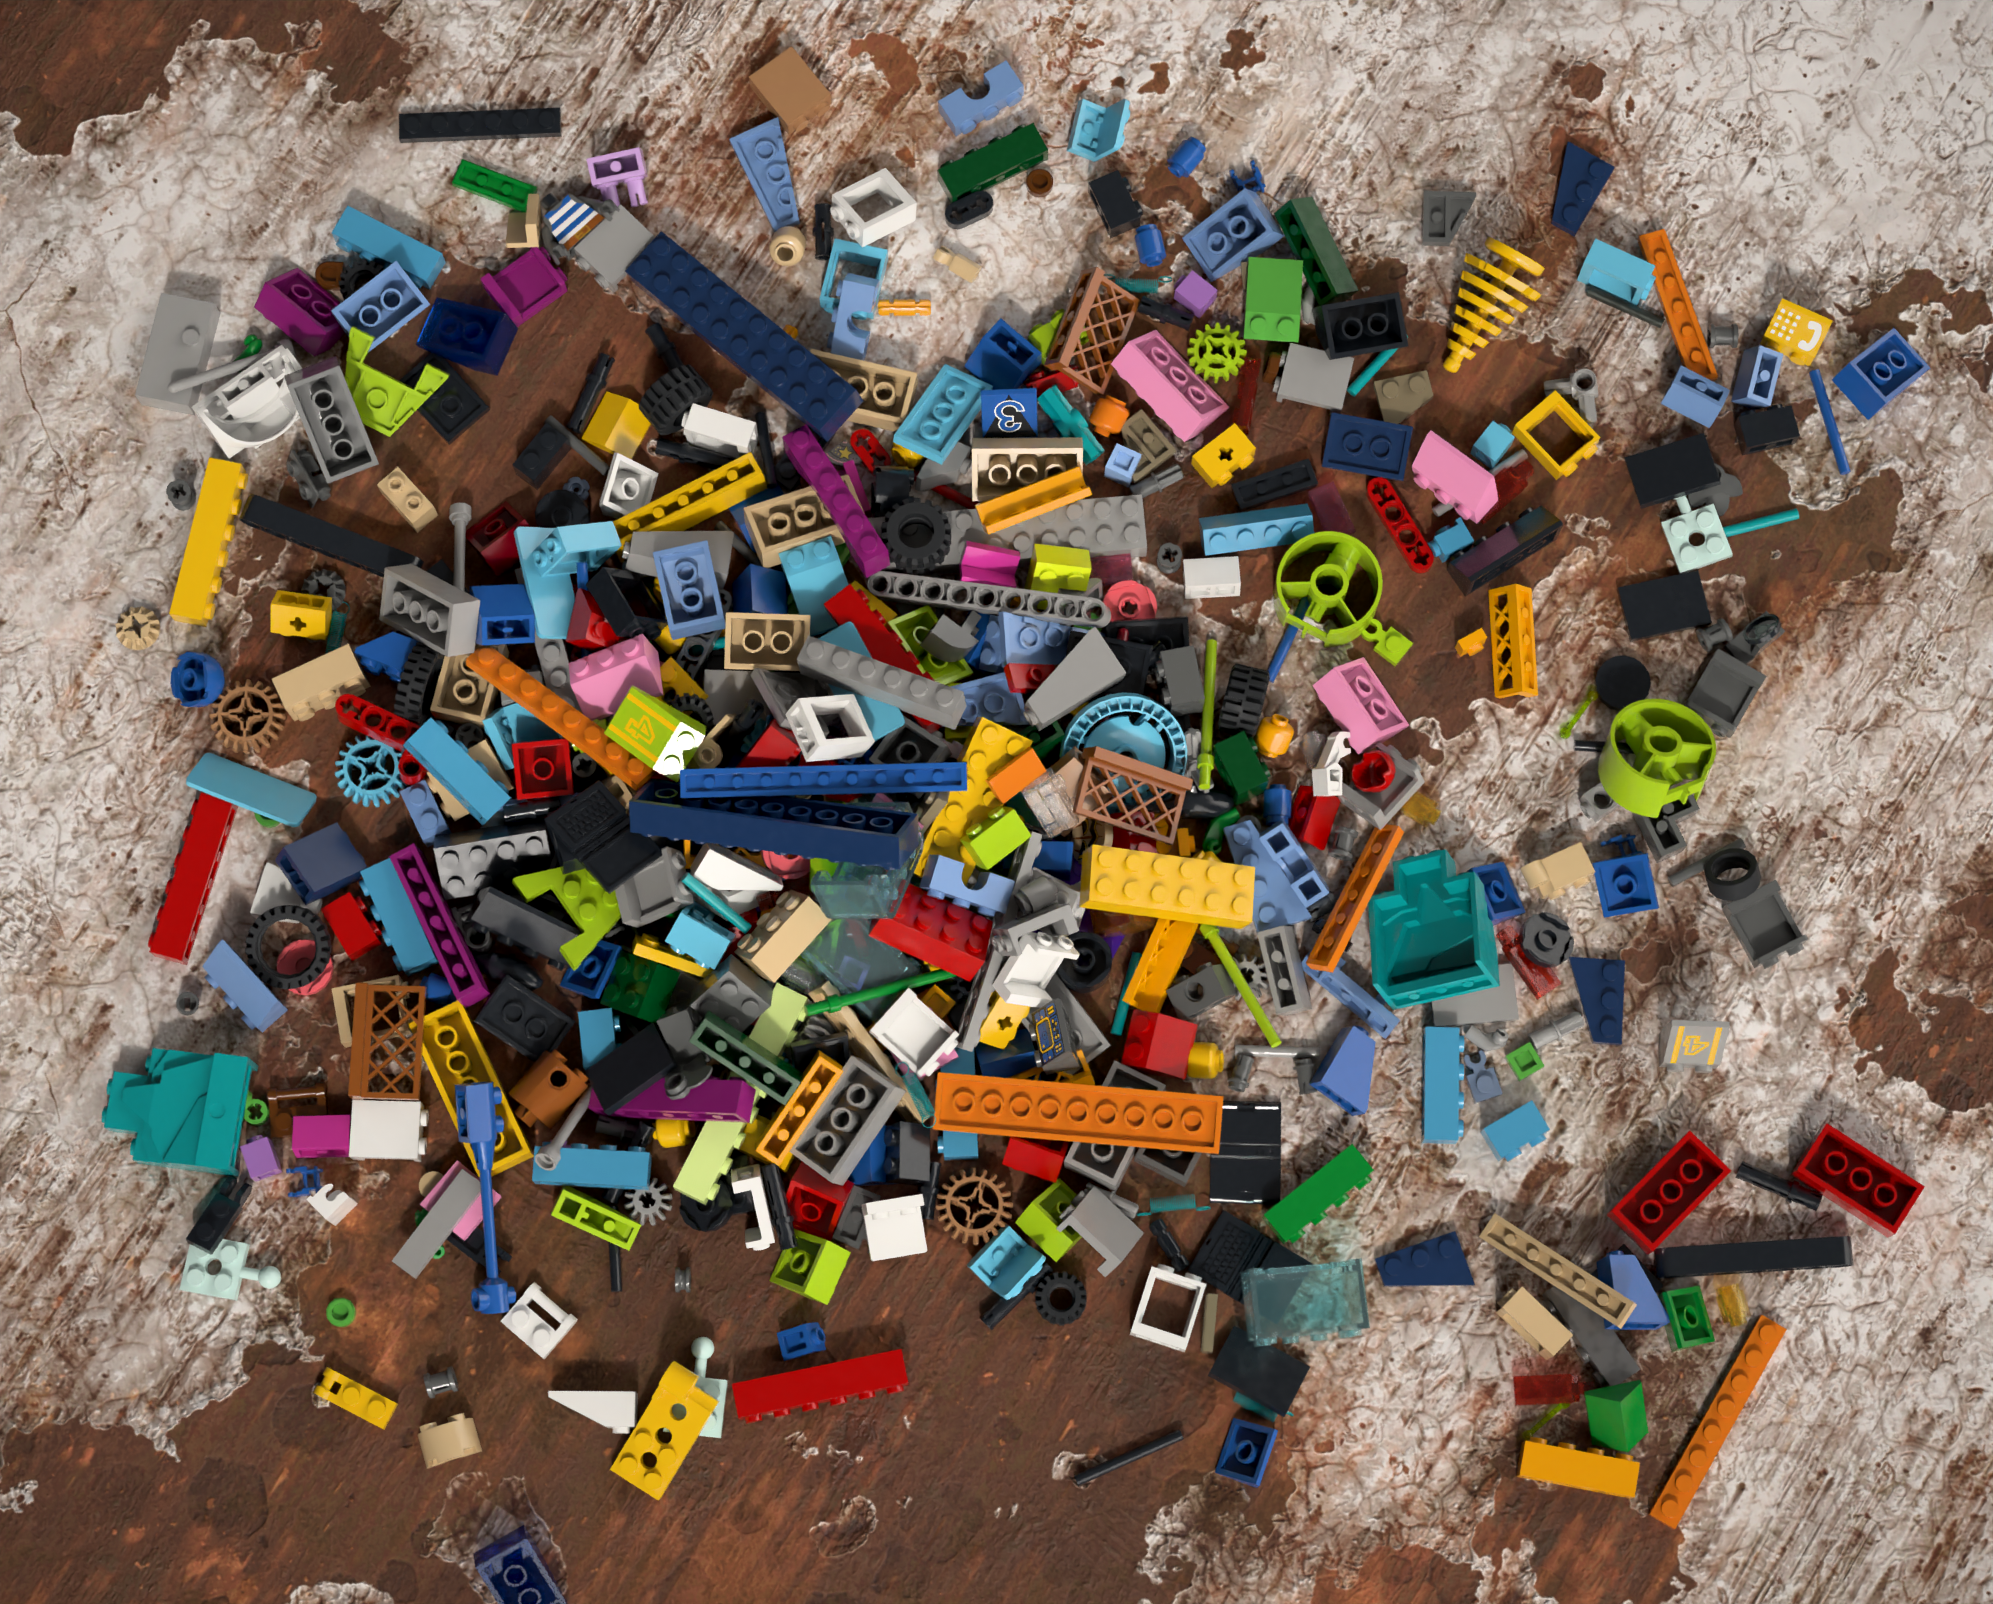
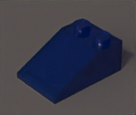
M437 297L416 345L419 348L472 370L498 376L518 331V327L507 313Z
M525 1525L473 1553L475 1568L498 1604H568Z

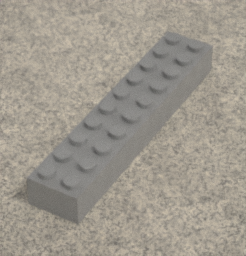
M1142 494L1077 500L991 534H987L983 530L976 509L945 511L942 513H946L951 527V544L948 556H944V562L941 565L936 563V569L932 571L926 568L922 574H918V570H913L911 574L906 573V568L903 567L899 570L896 568L895 562H890V566L881 571L917 576H928L935 572L938 574L960 573L959 563L966 541L1020 551V560L1017 568L1029 567L1034 543L1089 550L1090 561L1146 557L1147 539ZM885 517L868 518L882 540L881 526L882 522H885ZM921 524L909 525L900 534V540L906 546L912 548H920L927 545L933 537L932 531Z

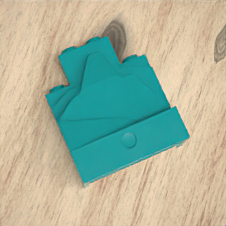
M1446 849L1433 850L1427 854L1407 856L1402 860L1393 861L1394 891L1380 892L1377 895H1373L1368 902L1372 985L1392 1010L1500 986L1494 927L1488 917L1484 884L1476 873L1463 872L1456 876V863Z
M153 1048L152 1055L147 1056L145 1071L148 1072V1076L114 1071L113 1078H110L107 1084V1095H110L108 1106H104L102 1111V1123H105L104 1128L109 1131L137 1135L136 1139L133 1138L130 1146V1155L133 1156V1161L138 1164L239 1177L240 1171L235 1169L251 1072L258 1071V1065L249 1057L221 1053L207 1055Z

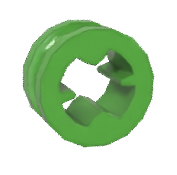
M252 1099L244 1112V1119L254 1126L265 1124L270 1117L268 1105L259 1099ZM258 1105L262 1106L260 1109L263 1113L262 1117H255V1120H252L253 1114L250 1112V1109L253 1106L255 1108Z

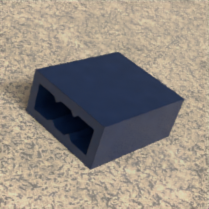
M337 822L284 846L275 859V862L305 905L358 881L362 876L360 871L367 868L363 856L356 851L350 842L349 836L340 828Z

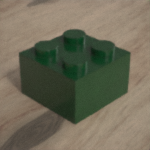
M1244 731L1215 744L1212 751L1214 764L1229 794L1234 799L1235 807L1264 794V790L1267 789L1269 783L1268 777L1271 776L1264 761L1259 762L1256 756L1258 748L1252 737L1247 738Z
M620 950L600 1004L658 1025L657 1020L666 1012L680 972Z

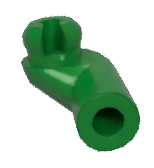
M255 334L248 335L244 339L246 348L232 362L258 354L263 348L262 340L258 339Z

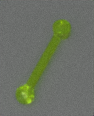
M1596 691L1588 692L1586 701L1568 726L1561 729V738L1568 739L1570 737L1572 728L1590 703L1597 700L1598 694Z
M1565 1397L1559 1399L1558 1405L1530 1430L1523 1431L1522 1438L1525 1441H1530V1437H1533V1434L1561 1409L1564 1410L1570 1406L1569 1399Z

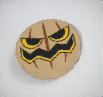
M1086 818L1073 829L1071 837L1073 855L1079 864H1082L1083 851L1091 845L1112 847L1113 827L1111 825Z

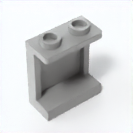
M621 204L618 206L619 212L613 211L610 213L613 218L611 221L605 218L574 248L577 264L584 271L590 270L596 275L594 277L595 281L603 289L609 288L612 292L618 290L617 284L627 275L625 270L655 238Z
M1290 343L1288 352L1283 351L1279 367L1284 368L1282 377L1276 376L1273 392L1278 393L1276 401L1282 403V399H1288L1330 409L1329 415L1332 412L1341 414L1354 358L1345 357L1329 360L1323 350Z
M1378 742L1375 745L1376 749L1389 754L1395 764L1396 773L1390 786L1382 792L1371 793L1356 788L1353 781L1349 786L1342 782V795L1338 796L1342 804L1381 830L1425 781L1420 773L1421 767L1410 758L1405 760L1392 745L1386 747L1381 742Z
M667 846L662 848V856L615 890L623 924L640 928L694 903L692 890L681 881L682 876L686 873V860L680 850Z
M1051 904L1033 914L1029 913L991 929L994 935L991 937L995 950L998 953L1000 952L1002 956H1019L1022 954L1018 942L1020 936L1049 925L1052 935H1070L1079 931L1070 904Z
M1093 1186L1087 1193L1082 1190L1070 1202L1071 1204L1059 1216L1062 1222L1056 1229L1061 1232L1070 1225L1098 1251L1105 1260L1097 1270L1106 1277L1124 1260L1144 1232L1102 1192Z

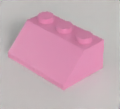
M1433 431L1427 434L1412 464L1414 481L1421 488H1429L1433 491L1435 497L1445 505L1449 503L1456 508V512L1463 519H1471L1477 524L1498 501L1494 476Z
M643 634L568 663L570 685L582 713L592 721L595 719L601 720L615 714L632 685L655 698L663 695L658 651Z
M1364 657L1334 667L1313 685L1319 699L1332 714L1334 722L1340 726L1343 732H1350L1348 742L1358 754L1375 748L1378 742H1385L1409 726Z

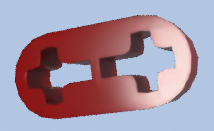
M859 429L852 434L850 438L851 447L871 475L874 466V460L871 456L875 455L879 461L884 459V465H891L889 454L873 433L866 429ZM861 437L863 440L868 438L869 451L862 445L857 447L858 438Z

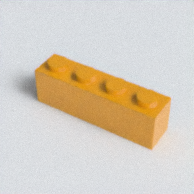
M818 1050L803 1072L801 1083L785 1105L782 1104L755 1143V1151L780 1166L843 1073L842 1065Z
M1530 1437V1441L1522 1442L1516 1477L1629 1499L1635 1497L1640 1463L1634 1462L1631 1455L1616 1453L1615 1458L1604 1456V1450L1587 1448V1452L1575 1450L1576 1445L1559 1442L1558 1447L1547 1445L1546 1439Z

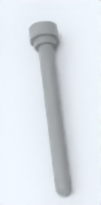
M287 338L278 341L271 350L173 381L168 384V390L171 393H176L246 370L280 345L285 349L288 348L294 357L295 351L291 341Z
M454 503L449 508V519L455 526L453 586L464 591L466 526L471 520L472 508L466 503Z
M591 1084L588 1085V1088L582 1094L552 1142L542 1146L536 1154L535 1162L542 1169L554 1170L561 1159L560 1149L588 1108L592 1091Z

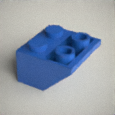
M1000 318L982 337L964 367L977 379L992 385L993 390L1018 389L1028 378V375L1032 374L1041 364L1042 353Z
M524 584L469 586L470 595L480 600L476 644L498 645L535 642V614Z
M391 632L356 647L354 653L359 659V663L364 666L366 672L379 676L380 673L390 676L389 679L398 684L401 681V673L404 672V664L408 661V655L410 652L412 653V648L419 641Z

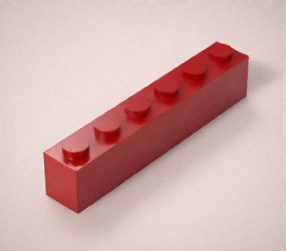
M849 584L824 603L828 614L838 626L846 622H852L855 625L872 659L935 681L927 671L922 673L917 665L920 662L910 650L906 653L900 645L903 641L894 630L889 632L883 624L886 623V620L877 609L872 612L867 605L870 600L860 588L856 591ZM910 714L914 721L930 734L942 726Z
M202 792L199 799H195L191 809V815H193L191 825H187L183 833V841L185 843L182 852L177 853L174 861V868H176L173 879L170 878L166 885L165 894H167L165 905H161L158 910L157 921L159 923L156 932L153 931L149 937V952L155 957L183 965L188 964L238 809L237 805Z
M902 1349L733 1383L732 1389L738 1419H745L746 1424L762 1421V1415L773 1413L774 1418L791 1415L790 1409L802 1407V1412L819 1409V1404L830 1401L831 1406L848 1403L847 1398L858 1396L859 1400L876 1397L875 1392L886 1390L887 1394L903 1392V1386L909 1385L903 1352Z

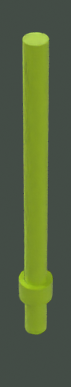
M1213 639L1206 641L1205 701L1202 713L1201 752L1197 757V768L1200 770L1199 788L1203 790L1210 788L1211 770L1214 769L1212 737L1217 641Z
M1200 924L1199 929L1205 939H1209L1272 1048L1281 1044L1280 1038L1219 936V928L1214 925Z

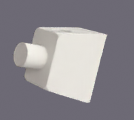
M266 862L250 914L254 918H258L264 912L274 907L297 905L307 908L318 915L322 906V899L305 905L282 870ZM290 919L280 920L281 922L299 923V921Z

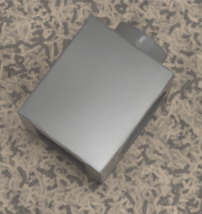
M1602 783L1584 793L1579 800L1582 803L1580 808L1584 815L1589 819L1592 817L1595 823L1620 807L1608 795ZM1594 796H1604L1608 803L1607 806H1598L1594 802Z

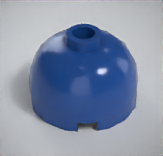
M186 652L180 655L177 660L181 661L171 671L170 684L174 697L180 698L181 705L185 707H205L215 702L219 695L222 694L225 684V676L221 664L215 658L205 653Z

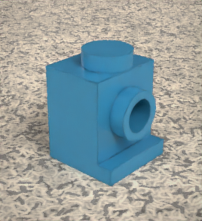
M1460 517L1455 520L1452 528L1450 525L1439 529L1435 533L1434 539L1428 543V546L1434 557L1439 556L1443 563L1457 552L1470 549L1474 540Z

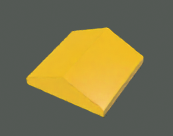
M606 391L582 436V440L613 455L614 453H619L632 460L651 423L639 410V404L629 398Z

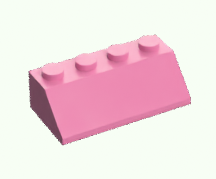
M1157 330L1129 341L1111 363L1117 370L1118 375L1135 389L1136 394L1144 399L1154 409L1155 414L1163 419L1172 428L1173 433L1184 442L1198 436L1229 408L1199 374H1194L1195 370L1189 366Z

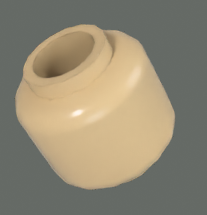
M792 226L779 228L774 232L769 245V253L772 259L782 266L796 265L802 259L805 252L806 239L804 234Z

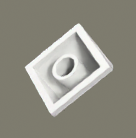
M614 453L599 503L602 514L619 519L649 504L659 473L619 453Z

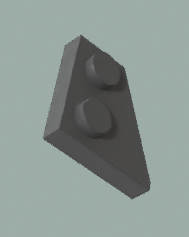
M1424 191L1422 246H1450L1475 201L1476 192Z

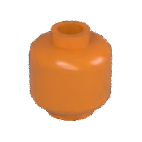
M1106 395L1105 398H1099L1089 417V422L1095 426L1094 432L1108 438L1110 433L1120 434L1129 416V411L1125 408L1126 403L1109 395Z

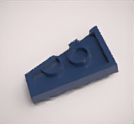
M1456 1231L1374 1259L1383 1287L1475 1286Z

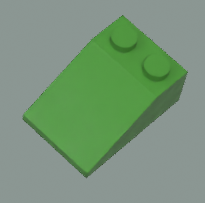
M1248 257L1243 339L1299 342L1303 260Z

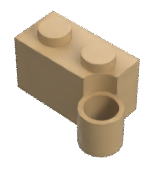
M1581 842L1520 868L1529 889L1536 888L1541 900L1547 897L1550 900L1557 899L1566 894L1565 889L1571 886H1575L1576 889L1581 888L1591 882L1590 878L1595 873Z

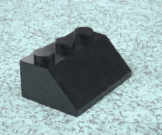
M1399 292L1321 305L1312 309L1316 334L1329 360L1408 347Z

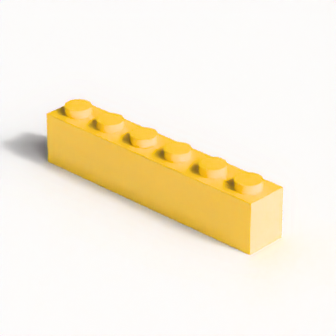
M749 452L613 521L622 544L615 552L620 562L622 563L625 559L622 558L625 541H631L633 532L685 531L767 489L764 475L752 453Z
M209 457L169 612L174 621L207 627L208 620L213 619L215 613L214 596L215 593L218 594L222 585L221 569L222 567L225 568L228 562V551H226L228 541H232L234 538V518L241 511L242 501L239 499L241 490H245L248 483V474L241 463Z

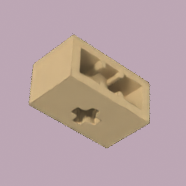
M399 467L377 484L382 495L417 533L438 516L434 506Z

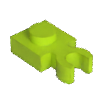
M1372 619L1370 625L1376 629V633L1370 634L1363 630L1361 636L1366 641H1375L1377 645L1374 647V651L1396 667L1413 643L1393 627H1390L1385 632L1382 630L1381 623L1376 619Z

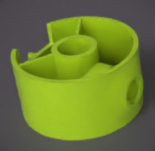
M1323 531L1307 535L1294 543L1280 562L1273 590V602L1278 619L1283 626L1287 622L1301 629V638H1305L1308 633L1324 641L1325 648L1347 644L1359 637L1374 618L1382 594L1383 580L1381 569L1371 550L1361 541L1348 534ZM1314 551H1332L1325 563L1317 567L1312 573L1310 581L1281 582V577L1285 570L1299 557ZM1357 563L1367 573L1374 594V602L1371 609L1359 621H1356L1344 602L1349 581L1356 570ZM1330 584L1337 589L1338 593L1330 596L1324 595L1318 590L1316 585ZM1307 597L1309 607L1305 613L1306 617L1319 623L1323 615L1335 613L1344 628L1330 629L1326 633L1289 614L1290 608L1284 599Z
M1644 699L1633 702L1624 707L1613 720L1598 762L1600 781L1608 795L1623 808L1638 815L1657 818L1663 805L1676 800H1680L1682 804H1685L1688 796L1694 794L1697 802L1716 756L1715 738L1708 724L1697 713L1682 704L1664 699ZM1623 739H1626V743L1636 755L1632 767L1624 760L1616 746V743ZM1683 779L1693 780L1669 790L1670 786L1683 782Z

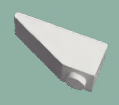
M703 844L690 866L692 876L707 888L711 886L717 890L781 891L783 888L780 876L718 844Z
M548 1392V1397L607 1428H612V1433L629 1434L630 1428H635L637 1425L638 1393Z

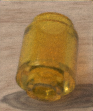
M1416 791L1400 809L1403 811L1404 816L1424 827H1427L1429 824L1434 826L1442 813L1438 809L1440 803L1419 791Z
M1739 1284L1716 1289L1718 1296L1715 1298L1723 1324L1729 1323L1731 1328L1747 1324L1746 1318L1751 1317L1744 1290H1740Z

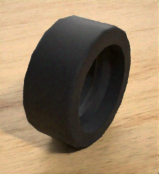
M1729 848L1719 851L1711 856L1705 865L1704 873L1710 893L1716 898L1725 901H1737L1754 893L1760 885L1761 875L1756 857L1747 850ZM1732 868L1748 870L1746 875L1733 881L1717 879L1721 873Z

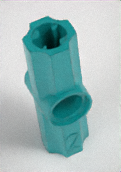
M1056 385L1046 390L1037 398V402L1053 421V427L1061 438L1082 437L1083 463L1085 465L1092 463L1104 453L1105 450L1088 429L1089 426L1084 417L1075 407L1072 408Z

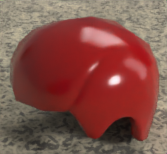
M1381 750L1363 753L1364 758L1362 761L1352 766V781L1355 787L1364 792L1371 793L1384 791L1390 786L1395 777L1396 768L1389 754Z

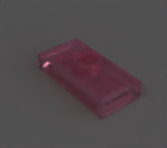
M1333 481L1308 491L1309 499L1324 531H1335L1348 535L1355 533V527Z
M1130 553L1090 558L1092 569L1089 578L1101 579L1102 586L1133 580Z

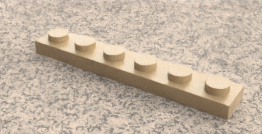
M829 980L808 992L814 1002L823 1001L826 996L834 994L841 996L839 990ZM848 1006L841 1007V1011L828 1013V1011L822 1012L837 1033L846 1032L849 1049L855 1057L863 1059L906 1090V1093L895 1107V1111L904 1122L921 1124L922 1117L919 1114L920 1111L916 1108L903 1083L904 1078L896 1074L891 1060L874 1042L872 1034L865 1030L859 1022L856 1013Z
M1494 1213L1479 1236L1620 1329H1622L1637 1305L1496 1213Z

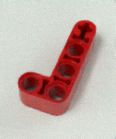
M343 694L336 700L337 718L342 724L403 752L398 768L400 778L405 784L414 785L424 779L428 770L403 746L421 726L352 694ZM350 706H353L354 711L349 710L347 714L344 713L343 708L349 709ZM371 717L381 719L380 724L377 726H369L367 721ZM396 729H403L407 732L402 738L392 736L393 731ZM409 765L419 767L417 773L411 775L405 773L404 769Z

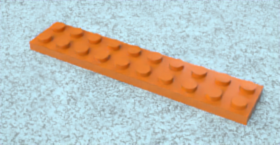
M938 1072L934 1109L936 1123L933 1126V1130L1219 1154L1224 1096Z

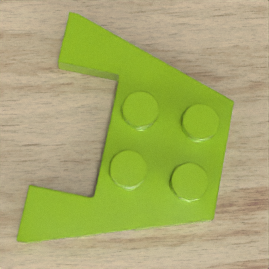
M352 326L349 333L345 380L363 424L390 437L448 379L450 374L427 363L416 387L412 388L364 364V360L375 337Z
M559 867L518 876L512 880V884L525 903L551 889L576 923L582 934L560 946L559 950L573 971L581 965L586 956L597 946V943L621 918L615 890L610 894L607 893L586 869L563 875Z

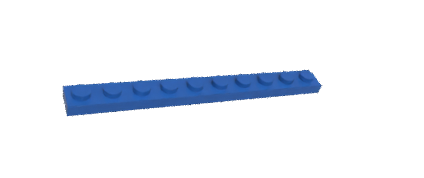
M967 762L680 769L681 798L967 791Z

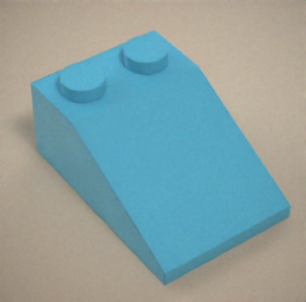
M828 536L778 553L799 615H810V636L813 637L838 628L839 626L828 614L824 603L845 588L848 582L832 537Z

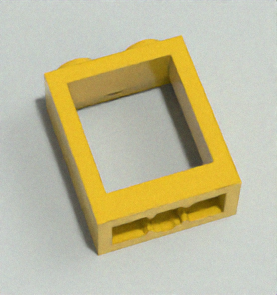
M1556 390L1515 424L1512 434L1556 480L1562 475L1568 477L1578 467L1576 463L1583 457L1586 460L1589 459L1598 450L1596 446L1600 439V436ZM1553 411L1585 442L1582 447L1560 466L1529 434L1532 429Z

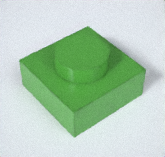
M1530 1042L1504 1057L1518 1081L1544 1068L1543 1062Z

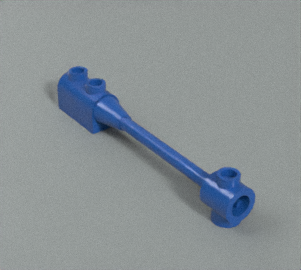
M493 1082L455 1084L459 1142L471 1143L480 1174L487 1278L479 1283V1288L472 1290L471 1303L473 1309L481 1311L482 1314L504 1313L509 1311V1304L515 1303L516 1292L513 1286L508 1287L507 1281L498 1277L491 1169L497 1133L504 1130L503 1118L501 1115L496 1116L495 1104L501 1103L502 1093L499 1087H494Z

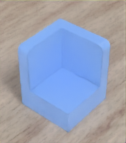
M1116 443L1105 466L1104 477L1129 487L1142 454Z

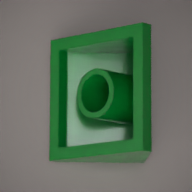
M1700 1285L1666 1291L1658 1295L1670 1320V1323L1664 1325L1671 1352L1715 1342Z
M1641 1380L1584 1391L1592 1445L1629 1452L1649 1433Z

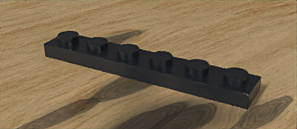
M560 108L399 114L400 143L562 137Z

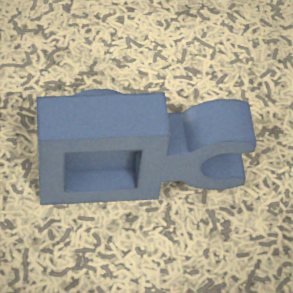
M1483 1050L1478 1051L1479 1063H1472L1469 1055H1465L1463 1058L1465 1066L1472 1070L1473 1073L1465 1078L1475 1104L1503 1094L1494 1068L1485 1069L1484 1067L1486 1055Z

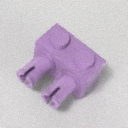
M640 147L586 159L592 186L600 189L603 202L605 200H612L618 207L620 202L616 186L618 183L624 182V184H627L631 207L639 206L637 195L641 205L648 204L642 181L645 177H648L643 151Z

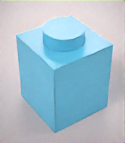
M1492 421L1475 442L1470 454L1492 469L1511 447L1515 436L1512 435V431L1502 423L1497 424Z

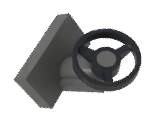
M1766 611L1760 617L1751 621L1741 633L1725 645L1724 649L1730 656L1747 665L1783 635L1785 631L1781 627L1779 618Z

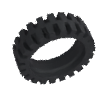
M421 642L416 643V646L412 648V653L410 652L408 655V661L404 664V672L400 676L401 681L398 683V692L396 693V702L394 704L395 715L419 726H422L432 716L430 709L445 655Z
M297 905L274 907L259 916L248 931L249 934L245 941L247 962L252 967L253 973L260 977L261 981L270 984L272 987L282 989L303 987L318 978L329 963L332 951L331 936L327 931L326 924L311 910ZM285 919L296 920L307 926L314 935L316 943L315 957L309 967L300 973L292 975L278 973L270 968L264 960L261 950L262 938L267 929L275 922Z

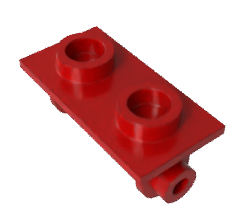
M1069 363L1068 367H1070L1073 370L1078 369L1077 365H1070ZM1059 370L1044 374V371L1035 372L1028 375L1029 380L1023 382L1027 387L1036 388L1037 398L1054 384L1057 385L1061 393L1077 388L1079 384Z

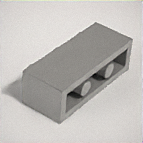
M1283 925L1257 932L1276 1015L1288 1016L1311 1010L1312 1006L1293 927Z

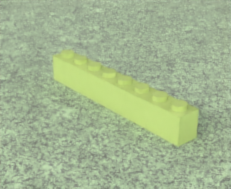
M776 983L773 989L771 1006L760 1015L749 1038L782 1060H785L782 1054L786 1046L790 1047V1043L794 1042L798 1035V1032L794 1031L799 1021L804 1022L807 1018L804 1005H808V997ZM732 1071L727 1080H729V1078L732 1077V1076H735V1077H741V1076L738 1075L737 1073H735L734 1071ZM746 1080V1083L756 1090L749 1122L752 1124L759 1112V1108L756 1105L760 1097L766 1098L767 1093ZM706 1121L673 1188L705 1205L709 1199L713 1201L720 1188L717 1182L721 1174L726 1175L733 1163V1159L730 1156L734 1148L739 1150L745 1140L746 1134L743 1131L747 1123Z

